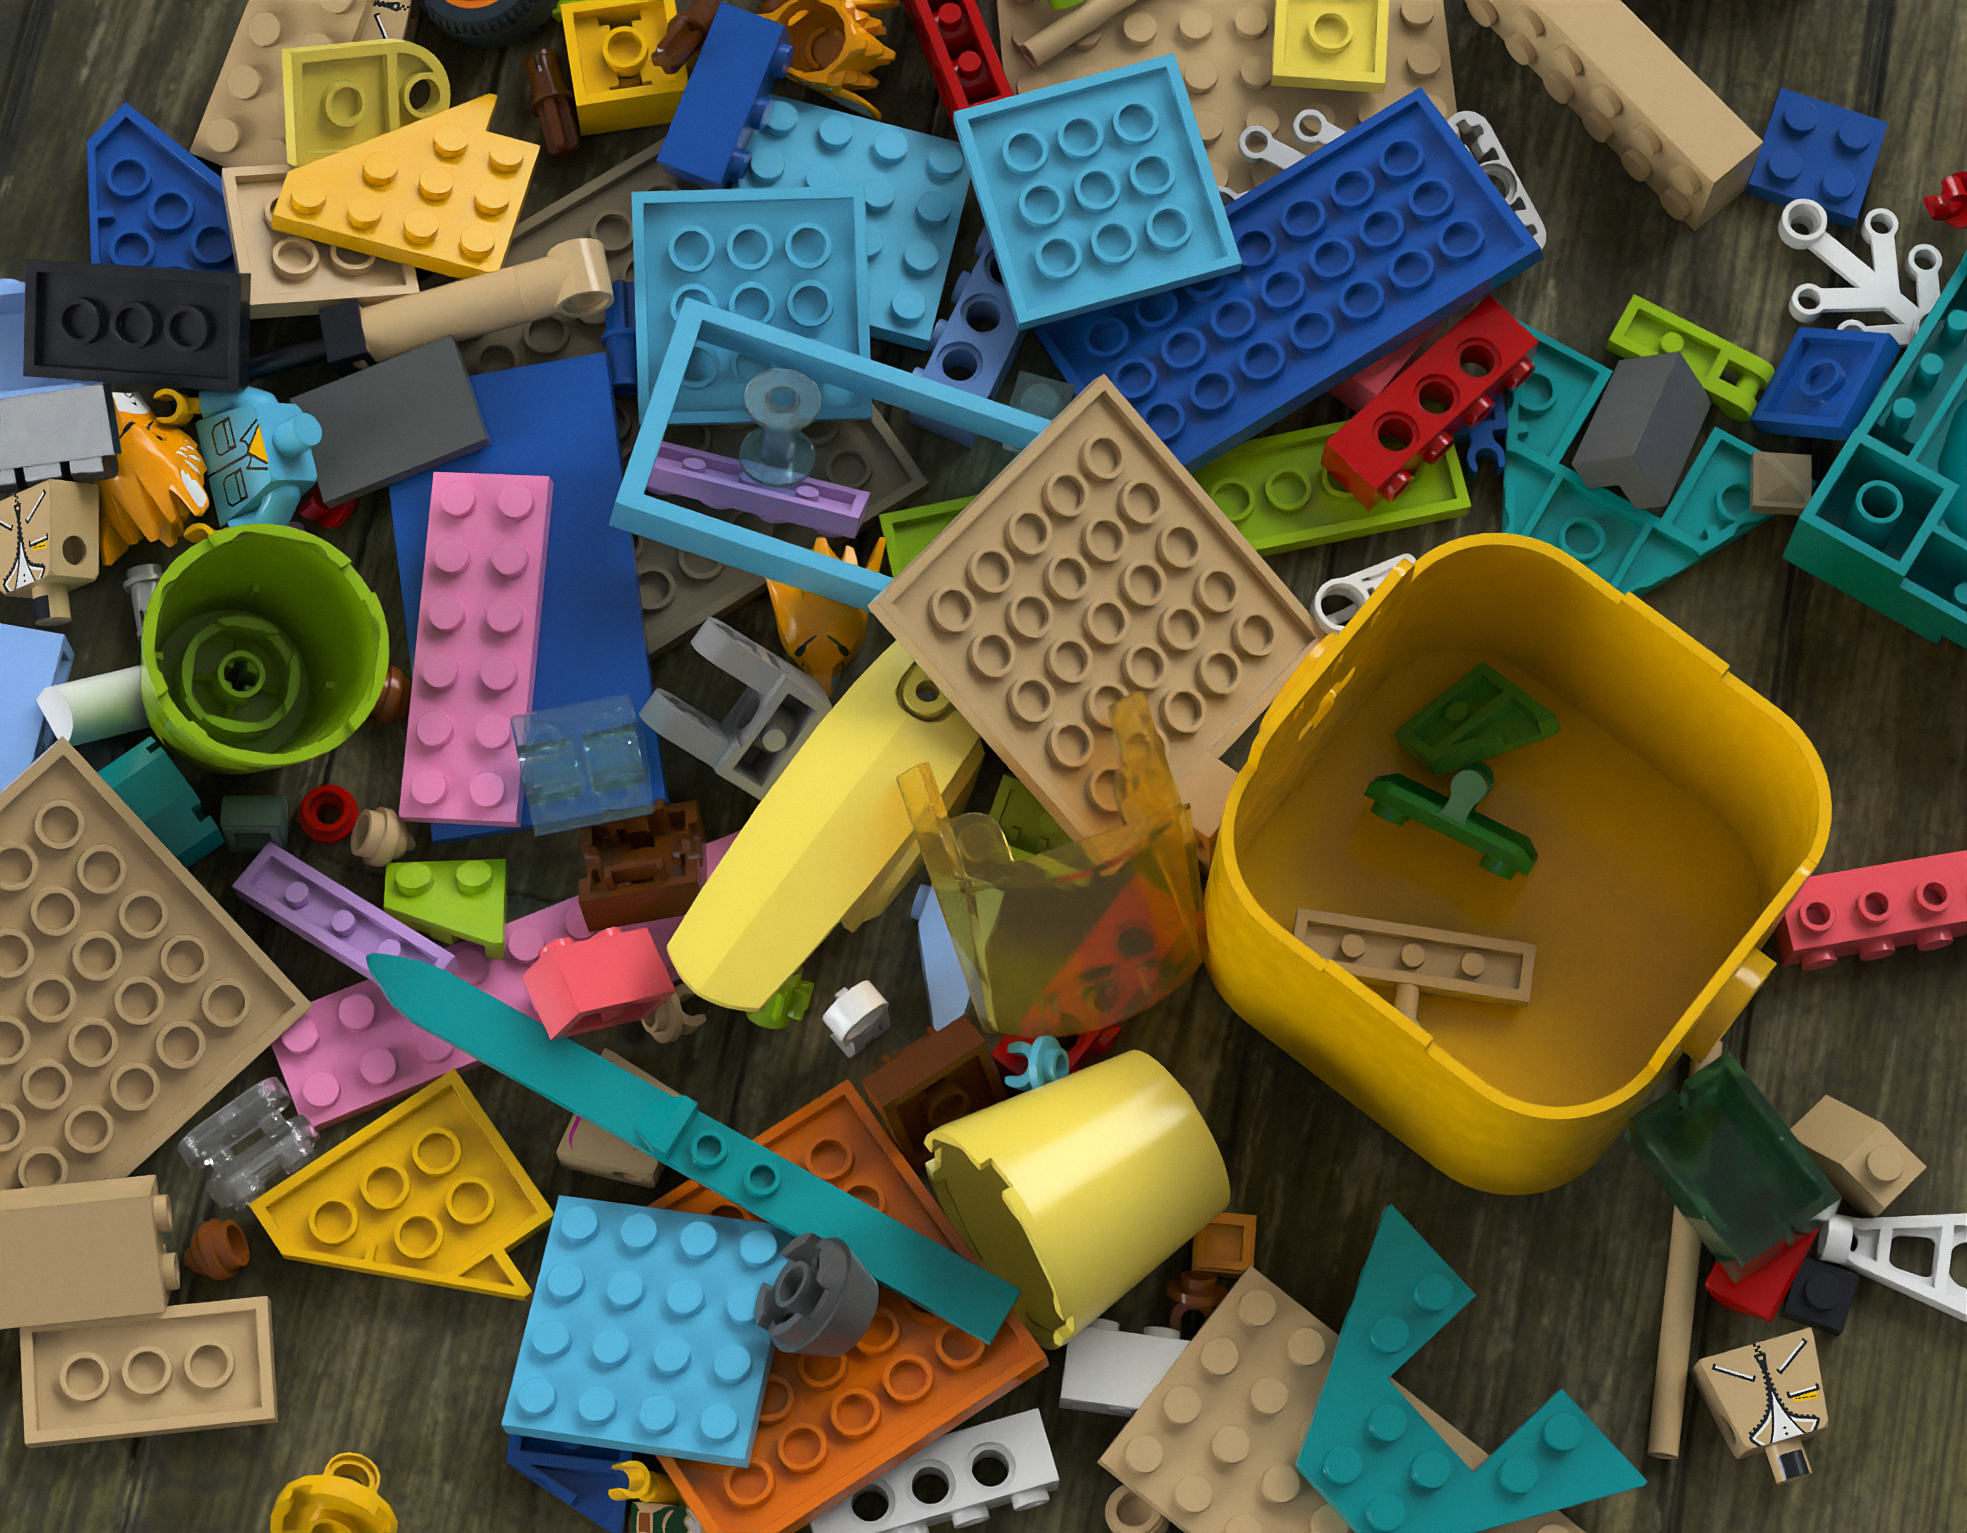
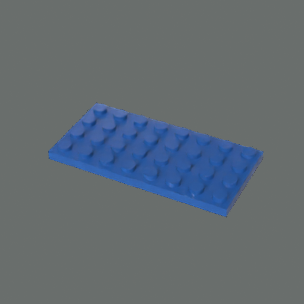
M1419 87L1224 206L1242 261L1240 271L1035 326L1031 329L1075 398L1095 378L1105 374L1190 474H1193L1543 260V255L1539 244L1424 90Z

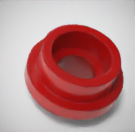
M322 785L306 794L300 804L298 816L301 827L308 837L319 843L334 844L343 841L352 834L356 819L359 816V809L354 797L346 789L337 785ZM327 808H335L340 811L338 820L332 824H323L319 821L321 812Z

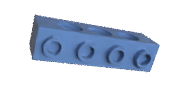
M985 225L974 251V254L979 256V259L972 273L965 270L961 273L953 290L951 302L956 304L949 321L940 318L931 334L927 350L933 353L925 370L916 367L912 374L996 401L1030 328L1018 331L1005 286L993 278L995 274L1000 272ZM978 319H986L992 321L997 327L989 332H978L972 329L969 324ZM963 367L970 370L974 375L967 380L956 381L950 379L945 373L952 368ZM909 411V423L971 449L979 434Z

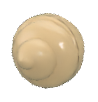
M379 807L375 811L364 809L357 817L352 830L351 851L353 855L362 857L364 863L370 866L384 867L392 860H398L403 857L406 851H412L416 847L414 837L408 832L404 821L398 817L394 810L385 807Z

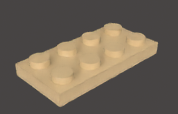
M249 0L189 153L226 168L288 164L282 49L359 41L375 0Z
M268 1296L167 1306L166 1312L20 1327L25 1445L28 1448L278 1422L271 1300Z

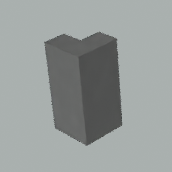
M1680 351L1619 360L1572 462L1573 467L1588 489L1619 485L1636 510L1667 505L1712 404L1711 398Z

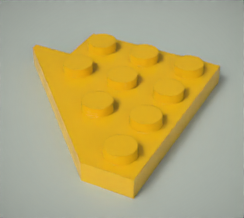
M489 93L288 171L272 214L271 229L462 280L503 269L539 161L541 145L489 132L496 111L498 95Z
M455 1068L248 1204L284 1259L521 1301L530 1300L534 1294L507 1253L550 1225L554 1217V1212Z

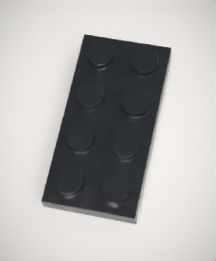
M27 259L25 267L23 376L235 392L244 391L248 388L251 273Z

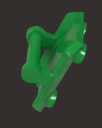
M1479 761L1465 766L1453 777L1450 785V798L1399 773L1377 776L1374 781L1369 783L1364 793L1365 796L1375 800L1370 811L1377 816L1399 826H1403L1405 821H1409L1410 818L1484 854L1479 865L1502 878L1512 880L1517 871L1528 876L1538 858V854L1527 836L1476 812L1478 803L1489 793L1495 782L1493 770L1484 762Z

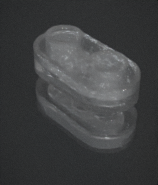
M277 1077L267 1078L249 1088L191 1130L177 1146V1151L191 1170H199L210 1164L216 1172L206 1182L205 1189L221 1209L232 1205L236 1210L248 1207L249 1203L265 1193L267 1188L264 1184L283 1170L287 1174L298 1171L317 1154L313 1146L319 1140L320 1134L305 1115H298L286 1121L281 1113L290 1104L292 1097ZM258 1130H263L266 1134L264 1137L239 1155L235 1156L231 1151L233 1148Z

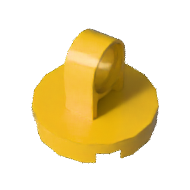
M348 1452L331 1458L322 1475L303 1476L285 1486L278 1495L271 1513L270 1532L397 1533L398 1521L390 1505L377 1494L380 1484V1474L377 1466L361 1454ZM340 1475L353 1476V1477L359 1479L362 1484H360V1483H358V1482H356V1481H354V1480H352V1479L343 1478V1477H339V1476H340Z

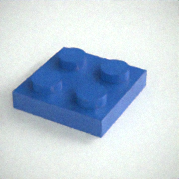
M1781 88L1762 140L1764 143L1754 164L1745 193L1785 207L1797 199L1813 200L1825 210L1827 221L1852 229L1857 220L1888 122Z
M1799 327L1750 421L1761 433L1847 441L1866 415L1901 346L1890 333Z

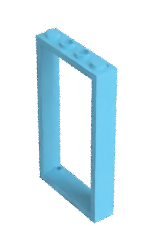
M685 297L614 504L609 526L870 613L872 612L867 605L894 579L644 495L697 340L1020 449H1024L1051 420Z

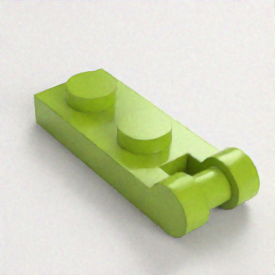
M1635 294L1632 296L1605 348L1624 359L1680 351L1711 398L1712 403L1719 406L1725 415L1742 422L1748 421L1757 407L1756 394L1759 389H1765L1775 373L1773 366L1764 359ZM1724 369L1738 376L1739 379L1735 386L1720 379Z

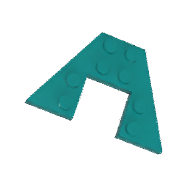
M1516 319L1539 343L1532 361L1536 368L1531 376L1513 392L1507 387L1505 388V411L1509 428H1507L1504 436L1505 465L1503 468L1502 533L1527 536L1551 544L1577 559L1624 595L1630 591L1638 598H1641L1778 515L1749 513L1750 458L1753 451H1762L1717 427H1714L1662 518L1644 509L1636 510L1631 502L1604 487L1588 489L1579 474L1563 466L1561 462L1608 385L1613 371ZM1812 478L1811 493L1817 484V481L1813 480Z
M1392 1204L1387 1206L1381 1213L1379 1227L1366 1264L1362 1268L1353 1302L1347 1311L1334 1349L1335 1354L1323 1388L1320 1390L1314 1406L1306 1437L1303 1438L1294 1464L1296 1469L1355 1533H1477L1644 1486L1648 1481L1563 1389L1556 1391L1473 1471L1464 1463L1388 1378L1476 1295Z

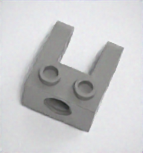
M708 617L691 640V644L707 660L748 685L744 693L722 723L717 722L673 694L660 688L654 691L640 710L639 716L655 732L713 767L716 774L762 801L833 706L820 682L720 620Z

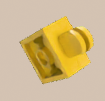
M586 0L560 4L581 136L672 123L699 55L691 56L677 73L671 75L665 74L662 67L654 66L652 63L651 54L657 49V44L667 34L668 22L677 14L675 0ZM637 75L636 77H633V78H630V79H628V78H620V77H632V76Z

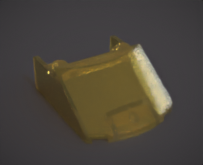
M1142 691L1130 694L1106 708L1124 763L1115 773L1112 784L1114 799L1123 825L1014 862L1005 833L1000 824L991 816L974 812L951 819L948 818L928 761L917 764L896 777L984 1032L1037 1039L1039 1036L1061 1038L1084 1034L1114 1025L1147 1010L1169 996L1199 968L1210 953L1190 803L1182 805Z

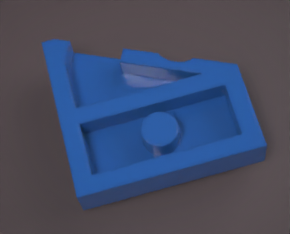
M513 1434L509 1435L506 1457L508 1466L608 1532L624 1533L628 1500L615 1501L608 1495V1490L615 1488L628 1489L629 1478L624 1471L614 1470L611 1467L615 1463L634 1461L635 1452Z

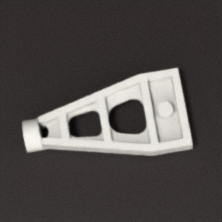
M1830 1212L1825 1213V1220L1820 1227L1818 1236V1260L1840 1264L1967 1322V1289L1956 1284L1949 1274L1952 1249L1959 1244L1967 1243V1213L1879 1218H1852L1851 1216ZM1853 1235L1857 1240L1855 1251L1850 1250ZM1897 1236L1931 1239L1935 1243L1931 1276L1922 1277L1895 1268L1889 1261L1891 1240Z

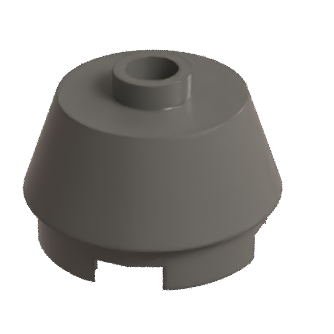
M811 1232L802 1234L792 1240L781 1251L780 1254L789 1260L780 1271L774 1286L771 1287L764 1282L762 1283L756 1302V1323L769 1332L775 1346L783 1352L839 1357L850 1351L867 1331L878 1304V1284L873 1275L842 1239L837 1237L824 1239Z

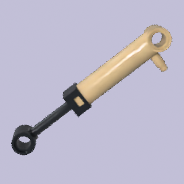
M591 238L567 240L552 247L546 257L366 307L355 299L319 309L323 337L249 357L248 382L325 360L343 378L449 335H452L457 342L557 314H562L570 320H575L581 316L599 313L609 308L614 302L604 245L599 240ZM167 387L168 389L184 393L189 397L199 396V390H203ZM175 399L170 401L172 415L177 409ZM194 414L190 422H198L203 419L202 414Z

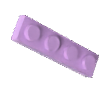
M662 441L646 488L648 491L658 495L677 494L701 500L704 505L714 509L733 508L757 514L762 520L770 523L782 524L789 522L813 528L817 533L826 537L839 538L845 536L855 539L867 513L870 492Z
M270 841L232 885L238 898L374 983L376 981L370 974L366 961V956L371 953H384L420 960L451 974H454L460 967L455 955Z

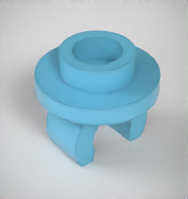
M1039 1036L1033 1045L1022 1041L1013 1042L1008 1045V1053L1027 1057L1028 1068L1023 1075L1017 1077L1005 1076V1084L1010 1087L1030 1091L1069 1074L1067 1052L1060 1047L1059 1042L1053 1036Z

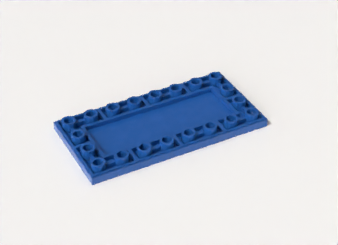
M605 352L469 376L492 445L389 485L412 679L433 473L453 472L549 476L554 482L521 827L430 823L432 842L439 846L579 822L580 820L605 816V808L612 807L615 812L656 804V799L664 798L665 805H669L660 734L650 728L639 716L640 710L654 693L633 533L609 526L614 504L625 475L609 358Z

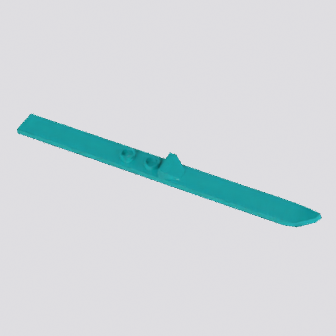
M371 953L366 956L369 972L390 1005L412 1024L797 1238L802 1234L811 1232L824 1239L830 1237L842 1239L873 1275L878 1284L988 1345L992 1344L1019 1298L1021 1289L699 1111L698 1102L685 1095L673 1097L567 1037L550 1040L543 1024L448 971L420 960L390 954Z

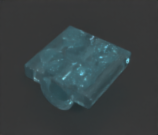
M631 693L514 715L510 718L535 836L652 814L655 811L649 782L651 768L647 744L642 726L639 721H636Z

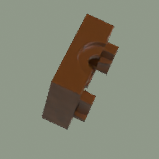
M664 798L656 799V804L615 812L612 807L605 808V816L580 820V845L585 862L586 878L579 879V905L589 932L687 914L707 882L706 827L697 800L665 805Z
M962 1015L939 1031H936L932 1025L925 1029L927 1034L891 1057L888 1054L882 1056L881 1060L884 1066L862 1080L870 1101L876 1107L888 1127L885 1130L916 1175L926 1169V1162L935 1157L934 1152L931 1153L924 1144L927 1134L942 1125L1009 1099L986 1040L965 1015Z

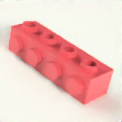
M1967 850L1810 876L1774 930L1782 967L1801 963L1802 970H1818L1837 963V957L1859 954L1860 960L1863 961L1876 960L1894 954L1896 952L1895 947L1917 944L1920 951L1934 950L1952 944L1954 942L1953 937L1967 935Z

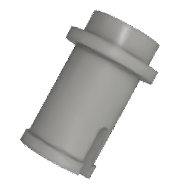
M143 564L132 567L126 572L128 580L124 581L123 589L126 593L131 594L138 641L142 640L143 621L151 594L164 574L159 564Z

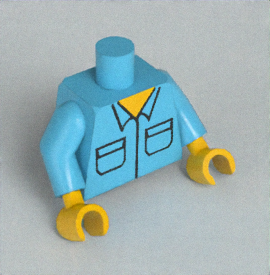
M250 386L240 392L203 389L199 390V396L189 397L172 389L157 391L153 399L159 401H172L175 399L177 402V409L172 416L156 418L157 421L175 427H182L192 420L194 414H202L203 419L195 424L204 462L208 469L207 475L220 527H226L223 529L246 524L288 526L300 498L316 484L317 471L311 448L317 445L322 438V429L316 418L308 413H302V410L296 404L278 403L272 393ZM196 523L189 526L183 536L188 541L197 543L218 531L204 523Z

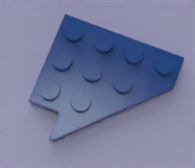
M125 102L87 141L91 263L236 272L221 177Z

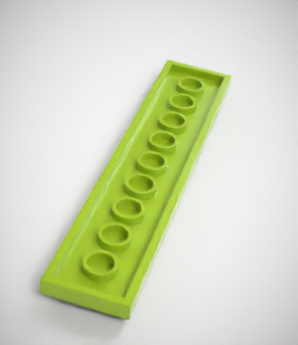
M1441 402L1421 405L1430 413L1440 414L1445 412L1444 405ZM1349 420L1247 440L1191 474L1261 557L1469 515L1471 509L1458 455L1453 444L1449 451L1435 464L1429 465L1424 461L1411 473L1414 477L1412 483L1396 500L1389 503L1383 498L1369 511L1320 464L1325 442ZM1386 436L1379 439L1380 443L1388 450L1400 451L1407 448L1405 443L1397 437ZM977 495L879 514L881 535L887 538L885 552L891 577L895 578Z

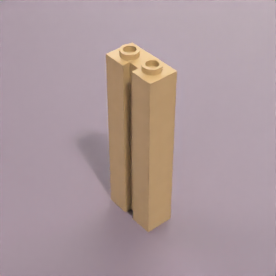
M156 1175L0 1190V1329L166 1312L171 1291L180 1288V1269L177 1253H167L166 1244H163L162 1232L172 1230V1210L169 1195H159Z

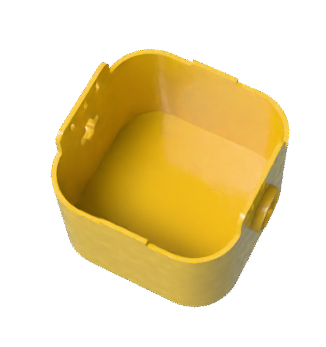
M1482 533L1461 537L1434 548L1413 564L1406 558L1402 559L1390 571L1338 635L1335 632L1328 634L1315 646L1273 700L1262 719L1259 733L1253 741L1248 761L1237 775L1225 802L1200 912L1199 935L1203 960L1215 988L1235 1013L1436 1169L1465 1186L1488 1193L1529 1195L1558 1188L1579 1177L1604 1155L1683 1052L1701 1064L1773 971L1777 963L1762 953L1761 949L1817 867L1829 838L1832 820V801L1827 774L1813 744L1789 716L1728 671L1730 668L1728 663L1630 591L1624 595L1563 550L1531 537L1508 533ZM1482 661L1554 713L1561 729L1557 734L1549 738L1480 761L1491 767L1494 772L1495 782L1489 793L1478 803L1476 812L1527 836L1538 854L1536 863L1528 876L1517 871L1512 880L1502 878L1480 866L1479 863L1484 854L1410 818L1409 821H1405L1403 826H1399L1377 816L1370 811L1375 800L1364 795L1369 783L1374 781L1377 776L1399 773L1450 798L1451 781L1463 767L1439 776L1434 775L1399 747L1394 732ZM1297 908L1537 944L1530 1002L1527 1008L1420 992L1416 1020L1422 1026L1421 1028L1393 1007L1396 988L1362 983L1332 959L1329 962L1297 939L1293 935Z

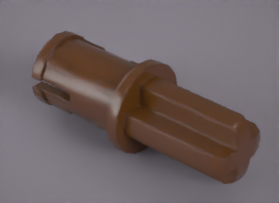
M694 0L685 13L676 14L668 22L667 34L657 44V49L651 54L653 65L662 67L665 74L671 75L677 73L691 56L699 55L722 0Z
M539 49L537 51L541 65H537L535 55L532 52L523 60L534 96L530 104L532 114L540 119L549 154L553 158H571L581 146L572 113L575 99L573 93L566 90L559 65L558 52L552 49Z

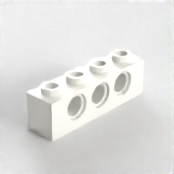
M1032 1409L941 1436L810 1522L812 1533H930L929 1526L952 1520L954 1528H963L981 1523L990 1518L988 1509L1012 1503L1014 1511H1022L1049 1502L1048 1492L1058 1489L1059 1476L1039 1409ZM983 1458H996L1005 1465L1008 1476L1001 1484L988 1487L980 1484L974 1478L972 1469ZM929 1474L942 1478L948 1487L947 1495L943 1500L935 1504H926L919 1501L912 1491V1487L918 1478ZM876 1492L882 1495L888 1503V1510L885 1515L876 1521H864L857 1517L853 1512L852 1505L860 1494Z

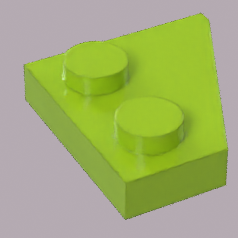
M506 858L389 863L386 865L384 912L414 931L426 932L433 939L454 945L459 937L483 945L486 957L495 960L505 959L508 880Z

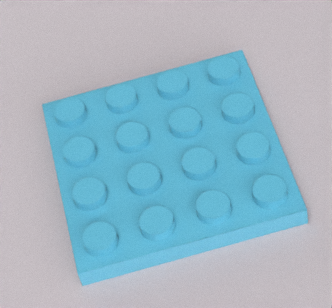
M1174 53L954 112V125L1018 331L1240 271L1242 261Z
M769 93L768 98L773 99L770 117L761 132L754 130L746 148L747 151L752 153L748 171L741 184L733 182L732 189L865 185L870 337L927 351L971 178L961 144L956 141Z
M865 185L631 192L640 427L685 297L871 359ZM697 340L668 426L872 420V398Z
M559 1195L501 1424L506 1434L749 1468L776 1347L769 1332L756 1323L755 1309L757 1297L763 1282L771 1287L774 1286L780 1271L789 1260L780 1253L796 1237L771 1223Z

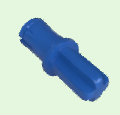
M616 280L611 284L614 302L606 309V331L601 335V344L607 348L614 396L632 397L638 395L634 282Z

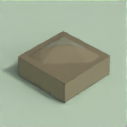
M1753 451L1750 458L1749 513L1800 516L1811 500V455Z

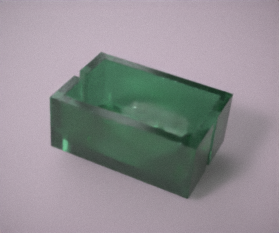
M1729 1051L1683 1082L1680 1095L1673 1088L1629 1118L1625 1140L1735 1284H1738L1781 1253L1785 1241L1791 1247L1836 1214L1842 1196ZM1681 1104L1684 1110L1677 1114L1679 1105Z

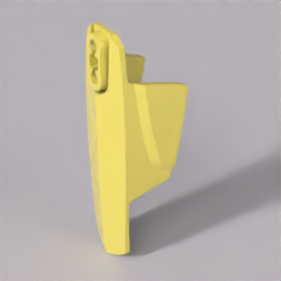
M897 640L854 682L819 723L757 806L701 889L667 944L669 958L677 973L697 996L725 1008L746 1012H760L840 921L843 927L853 933L863 922L880 916L932 855L965 810L985 755L981 743L982 737ZM929 691L937 699L931 702H924L917 697V693Z

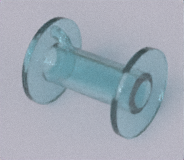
M785 368L770 369L752 378L745 389V409L751 419L762 427L753 430L743 439L739 450V461L746 475L761 485L774 488L790 487L805 480L814 468V447L800 429L810 425L817 418L822 400L819 388L805 374Z

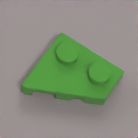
M1482 661L1395 731L1394 734L1399 747L1434 775L1439 776L1549 738L1557 734L1561 729L1554 713Z

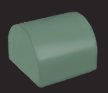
M285 794L223 796L220 827L228 851L261 852L269 841L283 850H288L289 819Z

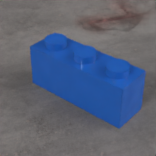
M721 1L656 159L665 173L709 190L731 189L733 182L736 184L742 183L752 157V153L747 151L746 148L754 130L761 132L765 128L773 107V99L768 98L776 77L783 79L786 76L793 60L795 47L789 45L791 37L785 25Z

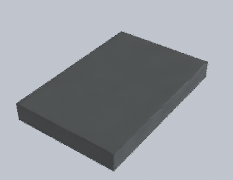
M452 335L290 398L291 404H296L302 410V413H308L315 417L322 429L321 441L313 446L311 451L317 471V484L323 502L329 508L336 507L492 445L458 343Z

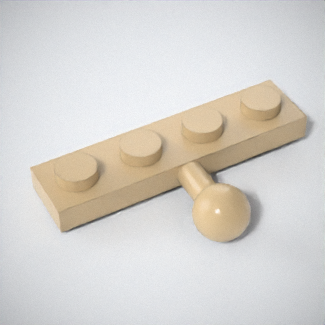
M1297 908L1293 935L1326 961L1329 962L1330 959L1335 961L1362 983L1396 988L1393 1007L1421 1028L1422 1026L1416 1020L1420 992L1527 1008L1530 1002L1537 944Z

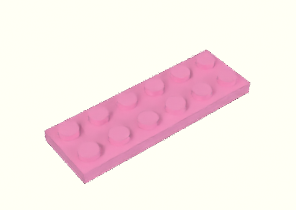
M453 472L433 473L398 816L404 822L521 827L554 482L549 476Z

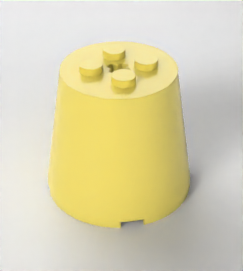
M1130 1050L942 1125L927 1134L924 1141L928 1150L935 1154L933 1159L925 1163V1167L937 1204L982 1267L1021 1289V1294L1012 1309L1038 1345L1049 1350L1058 1349L1071 1341L1221 1214L1230 1202V1184L1225 1164L1218 1146L1203 1117L1196 1108L1194 1101L1188 1092L1181 1087L1177 1080L1157 1060L1139 1050Z

